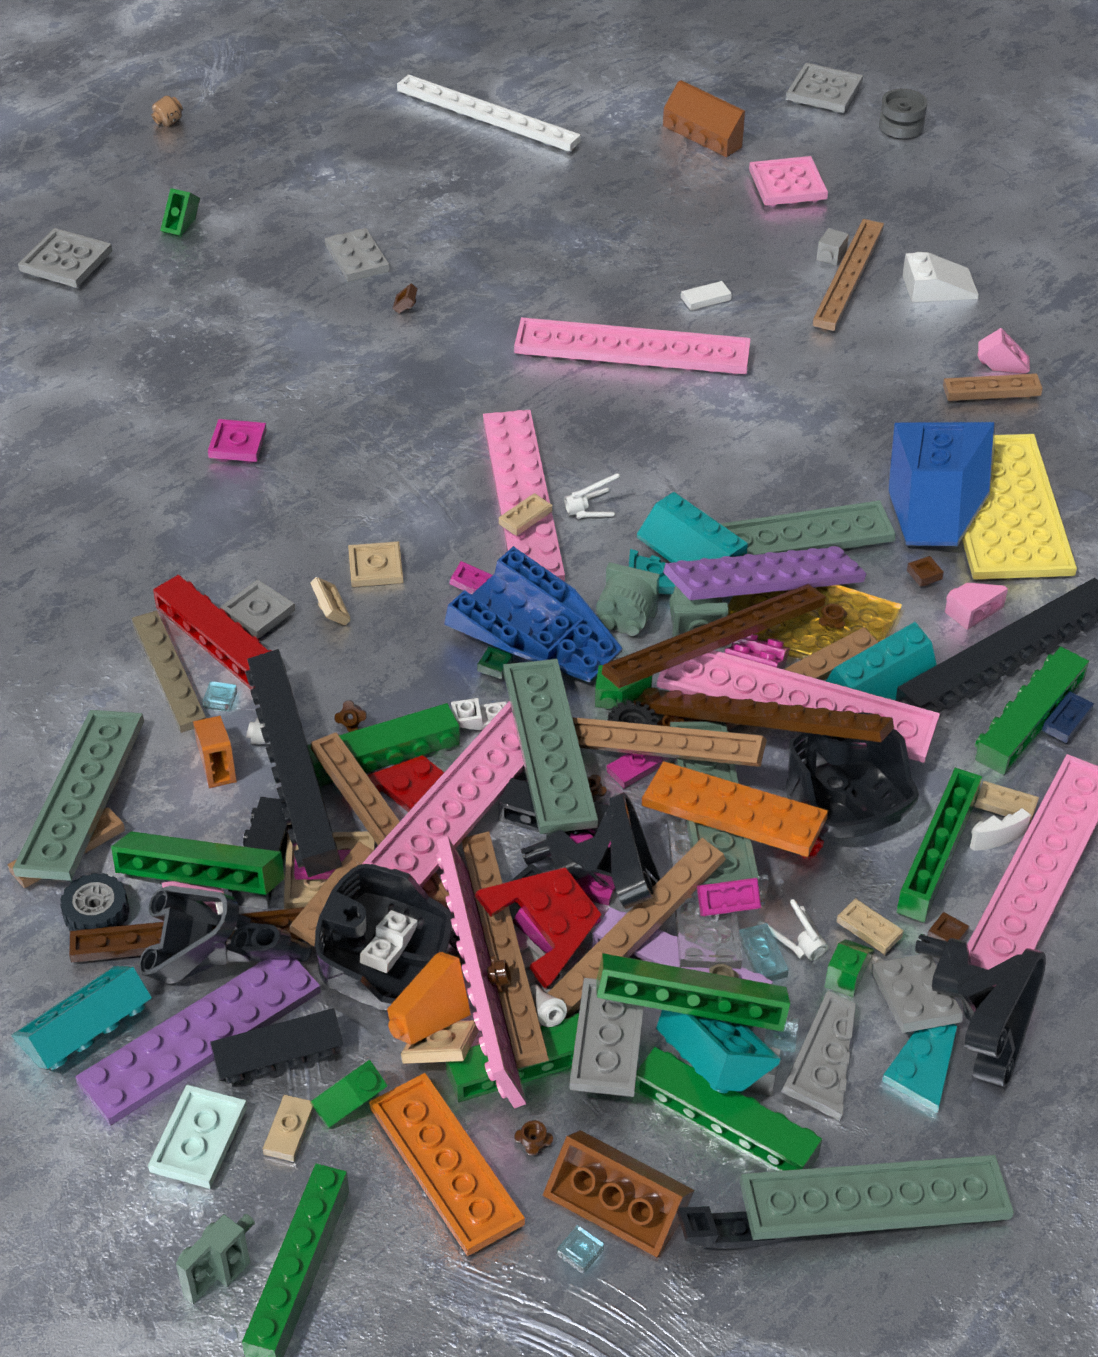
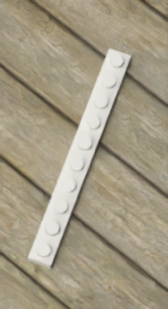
M409 74L397 83V91L408 96L422 99L425 102L439 105L442 108H448L459 114H465L476 120H482L493 126H499L510 132H516L527 138L536 139L565 151H571L581 142V134Z

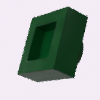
M488 646L477 663V671L502 679L504 677L503 664H512L513 654Z

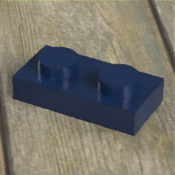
M1069 691L1045 721L1042 731L1067 743L1092 712L1094 703Z

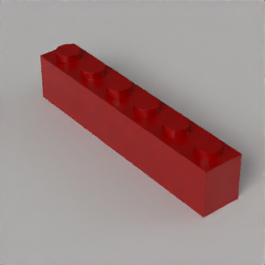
M179 574L153 589L156 608L250 690L255 688V686L250 687L245 671L250 670L247 659L272 650H267L261 645L257 637L248 634L239 622H234L222 608L215 606L207 595H202L190 581H186Z

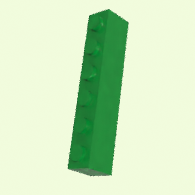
M1061 646L1054 655L1049 654L1044 661L1042 669H1036L1031 676L1029 684L1027 686L1022 685L1014 701L1010 700L1006 704L1000 718L996 716L993 719L988 732L979 735L975 743V748H977L975 760L1005 775L1042 731L1045 721L1069 691L1073 693L1084 681L1089 660Z
M448 703L339 735L365 773L460 744L459 724ZM309 744L308 748L319 786L322 787L334 783L310 749L311 744Z
M956 767L954 768L902 886L896 913L925 923L976 803L982 776Z
M133 831L111 846L115 873L265 895L285 879L280 851Z
M602 953L596 979L597 998L782 1032L784 1031L790 1007V999L787 987L605 953Z
M579 1013L564 1019L556 1026H540L549 1061L519 1068L521 1084L572 1069ZM480 1045L470 1047L464 1061L446 1062V1073L458 1103L498 1091L496 1080L491 1081L486 1072L485 1063L489 1062L488 1056L484 1055Z
M654 1047L637 1070L636 1093L775 1171L811 1169L819 1157L822 1138L817 1136L814 1131L809 1128H802L789 1121L785 1115L769 1110L752 1097H746L737 1091L720 1093L710 1087V1083L703 1076L695 1072L693 1066L691 1067L678 1060L670 1052H664Z
M315 1163L243 1337L242 1346L245 1357H284L349 1194L347 1171Z

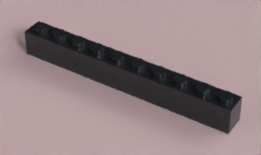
M1095 577L898 686L895 701L939 713L946 708L953 707L963 698L971 697L976 691L986 685H992L1000 677L1013 673L1021 665L1032 662L1044 652H1050L1058 644L1071 640L1081 631L1090 629L1098 622V580Z
M276 649L248 658L250 670L245 671L250 687L255 686L250 692L255 706L260 705L259 708L255 709L260 725L265 723V727L260 728L265 744L270 743L271 745L266 747L270 763L276 764V766L271 767L276 784L281 783V787L277 788L281 804H287V807L282 808L287 825L292 824L293 827L288 829L292 845H298V850L294 851L297 865L299 868H305L308 878L343 867L280 651Z

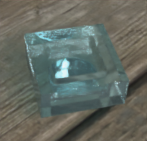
M210 681L202 701L203 708L230 712L237 695V686Z
M787 1017L783 1032L766 1029L764 1043L768 1047L795 1052L800 1019Z
M577 1225L557 1248V1256L584 1274L604 1251V1243Z

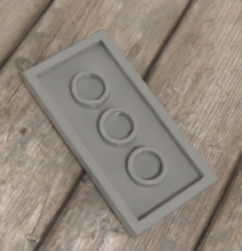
M584 978L570 1077V1090L634 1097L644 1006L597 998L596 979Z

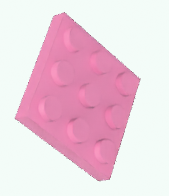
M811 156L756 161L749 164L750 173L764 205L775 206L777 204H795L804 201L827 199L828 191Z

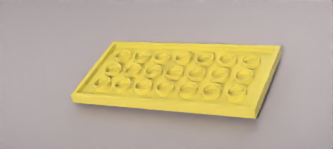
M1034 434L995 435L990 495L962 538L973 579L1075 576L1077 567Z

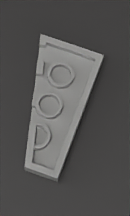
M827 990L781 1092L840 1120L844 1108L843 1097L846 1091L847 1065L849 1064V1046L852 1038L856 1004Z

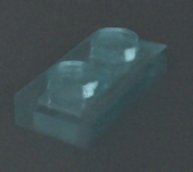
M767 923L739 930L738 938L754 973H760L771 981L788 977L789 969Z

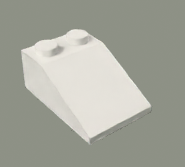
M928 252L906 253L902 276L911 302L978 299L979 295L969 268Z

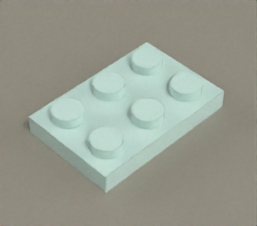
M186 1085L148 1164L149 1172L211 1189L247 1109L246 1100Z

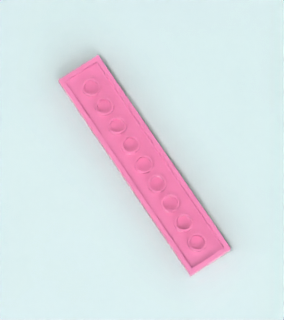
M521 317L514 345V353L746 374L751 338Z
M531 410L483 414V424L500 516L534 493L550 503ZM552 512L518 536L503 527L507 551L514 546L565 582V573Z
M715 650L661 671L657 679V687L670 691L680 690L682 694L704 693L708 696H728L733 699H752L758 702H777L783 705H802L808 708H827L842 712H866L879 714L884 717H892L894 730H897L905 738L908 759L925 763L940 713ZM855 743L862 746H867L866 743Z
M510 701L362 864H374L392 870L397 869L411 874L421 887L425 885L440 867L435 855L439 852L437 839L448 835L456 849L501 797L510 778L516 779L525 769Z
M1068 754L1065 756L968 942L971 965L980 967L982 958L985 955L1002 963L1015 955L1022 954L1026 948L1036 950L1098 824L1097 765Z
M447 835L437 839L439 852L435 855L440 868L444 870V874L440 875L446 891H449V896H446V902L451 913H454L455 918L451 919V923L456 935L460 937L456 945L460 956L466 962V964L462 965V970L467 982L471 983V987L467 989L472 1005L476 1006L477 1012L473 1013V1018L479 1031L482 1030L483 1034L482 1037H479V1043L484 1055L488 1056L489 1062L485 1063V1069L491 1081L496 1080L501 1097L503 1099L508 1098L515 1109L525 1105L526 1100L496 984H490L487 975V967L492 966L481 918L469 871Z

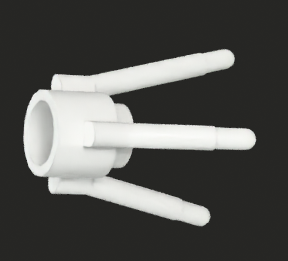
M617 473L580 491L572 492V495L565 496L564 504L568 515L576 514L577 519L584 517H614V512H585V509L589 507L588 499L609 492V488L591 491L618 479L620 474Z
M791 899L790 904L806 929L797 938L799 941L798 946L764 921H757L760 927L793 950L799 959L806 956L810 961L820 958L828 950V944L819 934L805 907H799L795 899Z

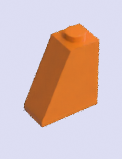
M221 716L193 721L196 742L208 787L213 788L236 783L231 743Z
M443 952L437 953L387 1008L390 1020L388 1027L394 1038L412 1045L471 1015L459 958Z

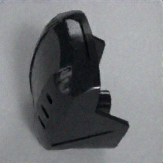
M860 712L859 714L869 715L873 713ZM893 729L882 742L798 732L790 740L788 778L786 782L787 797L794 801L828 810L827 819L819 834L823 837L848 839L877 832L900 822L918 802L919 793L917 786L911 778L905 738L897 730ZM851 743H866L867 746H851ZM817 752L828 763L816 766ZM835 784L839 785L840 787L835 788L831 787L830 785Z
M361 864L352 868L332 889L318 918L315 930V948L321 980L329 988L335 989L352 999L387 1011V1008L437 953H446L451 934V912L441 903L430 898L409 873L374 864ZM394 906L393 911L403 915L408 911L409 917L418 920V922L423 920V925L421 929H418L417 924L411 939L388 973H384L360 963V953L376 936V926L388 914L389 907ZM362 936L365 939V942L360 947H352L348 943L350 938Z

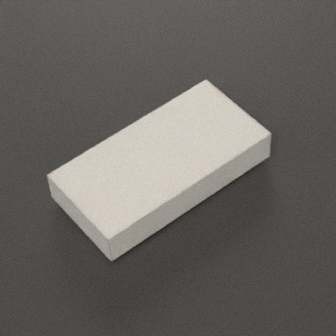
M722 281L681 291V299L690 310L730 301L732 293Z

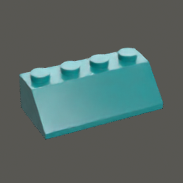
M672 492L654 505L637 532L636 537L671 563L680 560L695 561L702 558L717 559L724 556H744L747 554L748 549L746 541L675 492Z
M913 622L834 667L826 682L895 701L898 686L937 665L932 641L919 625Z
M113 966L11 1034V1036L39 1068H51V1070H54L68 1061L66 1056L75 1050L81 1052L94 1043L93 1038L100 1033L107 1034L115 1030L120 1025L119 1020L126 1015L131 1017L141 1012L146 1007L144 1003L152 997L134 967Z
M667 1010L661 1011L656 1029L665 1037V1041L672 1045L680 1053V1056L695 1068V1072L703 1076L710 1083V1087L717 1092L744 1091L780 1063L781 1058L744 1024Z

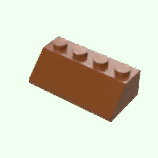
M682 80L678 81L664 106L663 126L725 157L742 148L745 110Z
M579 1130L566 1136L542 1196L658 1258L680 1224L677 1215L678 1208L688 1207L695 1190Z

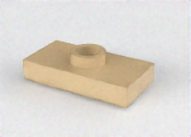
M534 493L499 517V525L518 536L552 512V504Z
M315 577L310 584L319 601V607L323 610L326 618L346 626L351 619L336 586L319 577Z
M983 781L975 807L1003 816L1013 815L1023 808L1031 815L1030 824L1039 797Z
M856 898L837 916L836 922L884 955L903 937L904 930Z
M288 1095L283 1096L263 1146V1155L295 1162L314 1112L310 1100Z

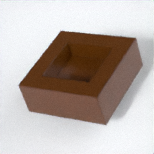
M411 283L396 294L392 309L398 314L405 309H411L416 303L418 288Z
M931 556L910 562L907 566V572L920 587L943 579V570Z
M943 912L928 930L927 936L947 942L950 938L962 941L968 934L970 926Z

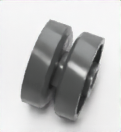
M900 88L886 92L882 98V112L880 113L879 120L880 129L885 134L895 138L906 139L920 135L924 130L928 100L923 94L912 89Z

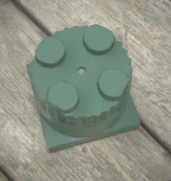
M609 562L606 568V585L596 605L597 616L608 630H615L630 636L638 634L646 625L648 618H655L658 612L660 574Z
M677 586L674 588V593L671 594L669 601L672 620L671 638L728 616V605L722 602V597L689 600Z

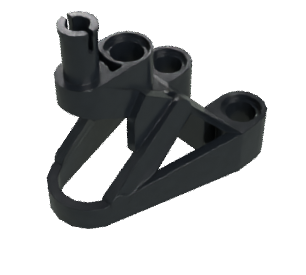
M625 792L610 797V807L607 808L595 837L576 844L562 829L547 834L546 840L521 849V853L525 854L522 857L527 866L552 857L555 870L566 867L575 880L590 875L599 885L616 891L625 909L653 899L655 897L653 886L661 879L637 813Z
M167 886L157 890L149 904L150 915L164 921L161 941L159 944L149 946L144 950L140 957L138 968L139 972L144 976L171 984L182 981L213 966L227 965V962H250V959L261 962L283 955L297 959L300 962H305L311 955L312 947L309 943L291 938L290 933L284 929L270 924L254 923L251 918L239 914L238 902L232 896L215 891ZM203 901L215 902L217 912ZM236 930L231 938L230 944H227V939L230 937L233 931Z
M920 934L918 936L920 940L916 941L915 952L940 959L933 975L932 990L961 999L964 1015L970 1021L965 1036V1048L978 1053L974 1062L973 1077L1004 1088L1007 1087L1015 1070L1043 981L1046 965L1045 953L1026 948L1022 954L1015 955L988 970L971 965L967 942L950 938L947 942Z

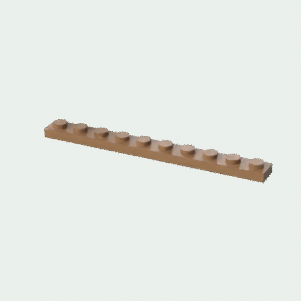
M489 831L465 837L462 845L474 894L480 889L502 884ZM476 898L490 959L493 955H495L497 961L505 959L511 973V984L503 985L504 992H499L517 1068L549 1061L509 906L490 917Z

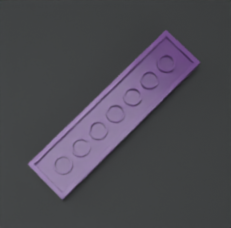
M836 546L822 549L810 548L801 551L788 550L787 552L780 553L767 552L766 554L759 555L745 554L738 557L724 556L717 559L702 558L695 561L680 560L674 563H666L663 572L689 600L793 590L806 584L812 587L860 583L864 582L867 574L858 566L857 562L844 553L843 549Z
M283 955L278 958L261 961L76 1075V1082L111 1126L214 1061L210 1041L271 1025L320 994V985L297 959Z

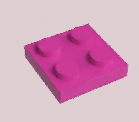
M218 419L208 448L209 458L257 462L267 431L266 423Z

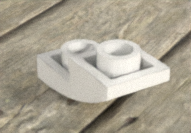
M478 698L451 702L452 712L459 727L474 730H483L506 705V701L479 705Z
M1022 808L1013 815L1008 814L1002 821L993 815L985 822H978L971 832L970 848L973 851L986 850L1018 839L1026 833L1031 815Z
M391 910L376 926V936L360 953V963L388 973L411 939L418 920Z

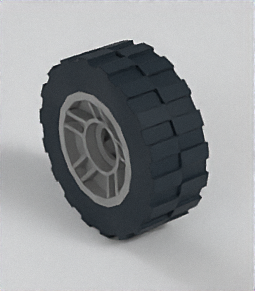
M91 873V875L80 876L79 879L70 882L71 884L68 887L66 886L64 894L61 895V911L69 931L123 926V923L128 919L130 908L126 889H124L122 882H119L114 876L111 877L105 873Z

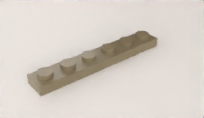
M158 611L133 617V627L180 732L183 733L194 729L193 721L205 719L206 716Z

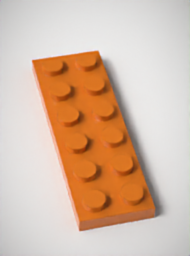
M665 761L661 764L642 796V806L806 857L809 856L827 819L828 810Z
M426 1073L369 1101L371 1111L467 1257L525 1225V1217Z

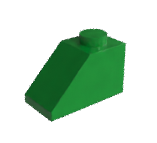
M170 188L160 231L182 236L196 219L200 197L190 192Z
M599 665L595 688V707L612 709L614 706L618 708V703L623 702L624 706L627 705V701L634 703L633 701L644 690L652 688L653 675L618 688L602 675L603 665Z
M847 939L839 942L828 964L824 987L853 998L871 960L874 949Z
M368 1060L314 1098L310 1103L326 1127L329 1128L381 1092L388 1085L371 1060Z

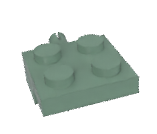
M223 1214L216 1222L210 1223L205 1228L202 1237L192 1247L189 1246L182 1251L176 1262L183 1296L192 1304L216 1280L228 1287L250 1264L245 1233L255 1225V1221L251 1216L244 1214L235 1223Z

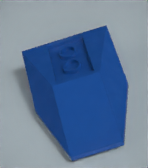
M901 422L894 424L889 496L906 545H959L990 495L995 453L994 422Z
M514 546L497 560L493 576L473 594L464 590L447 607L444 625L530 661L558 659L561 672L587 682H591L597 676L599 665L613 661L623 649L573 587Z

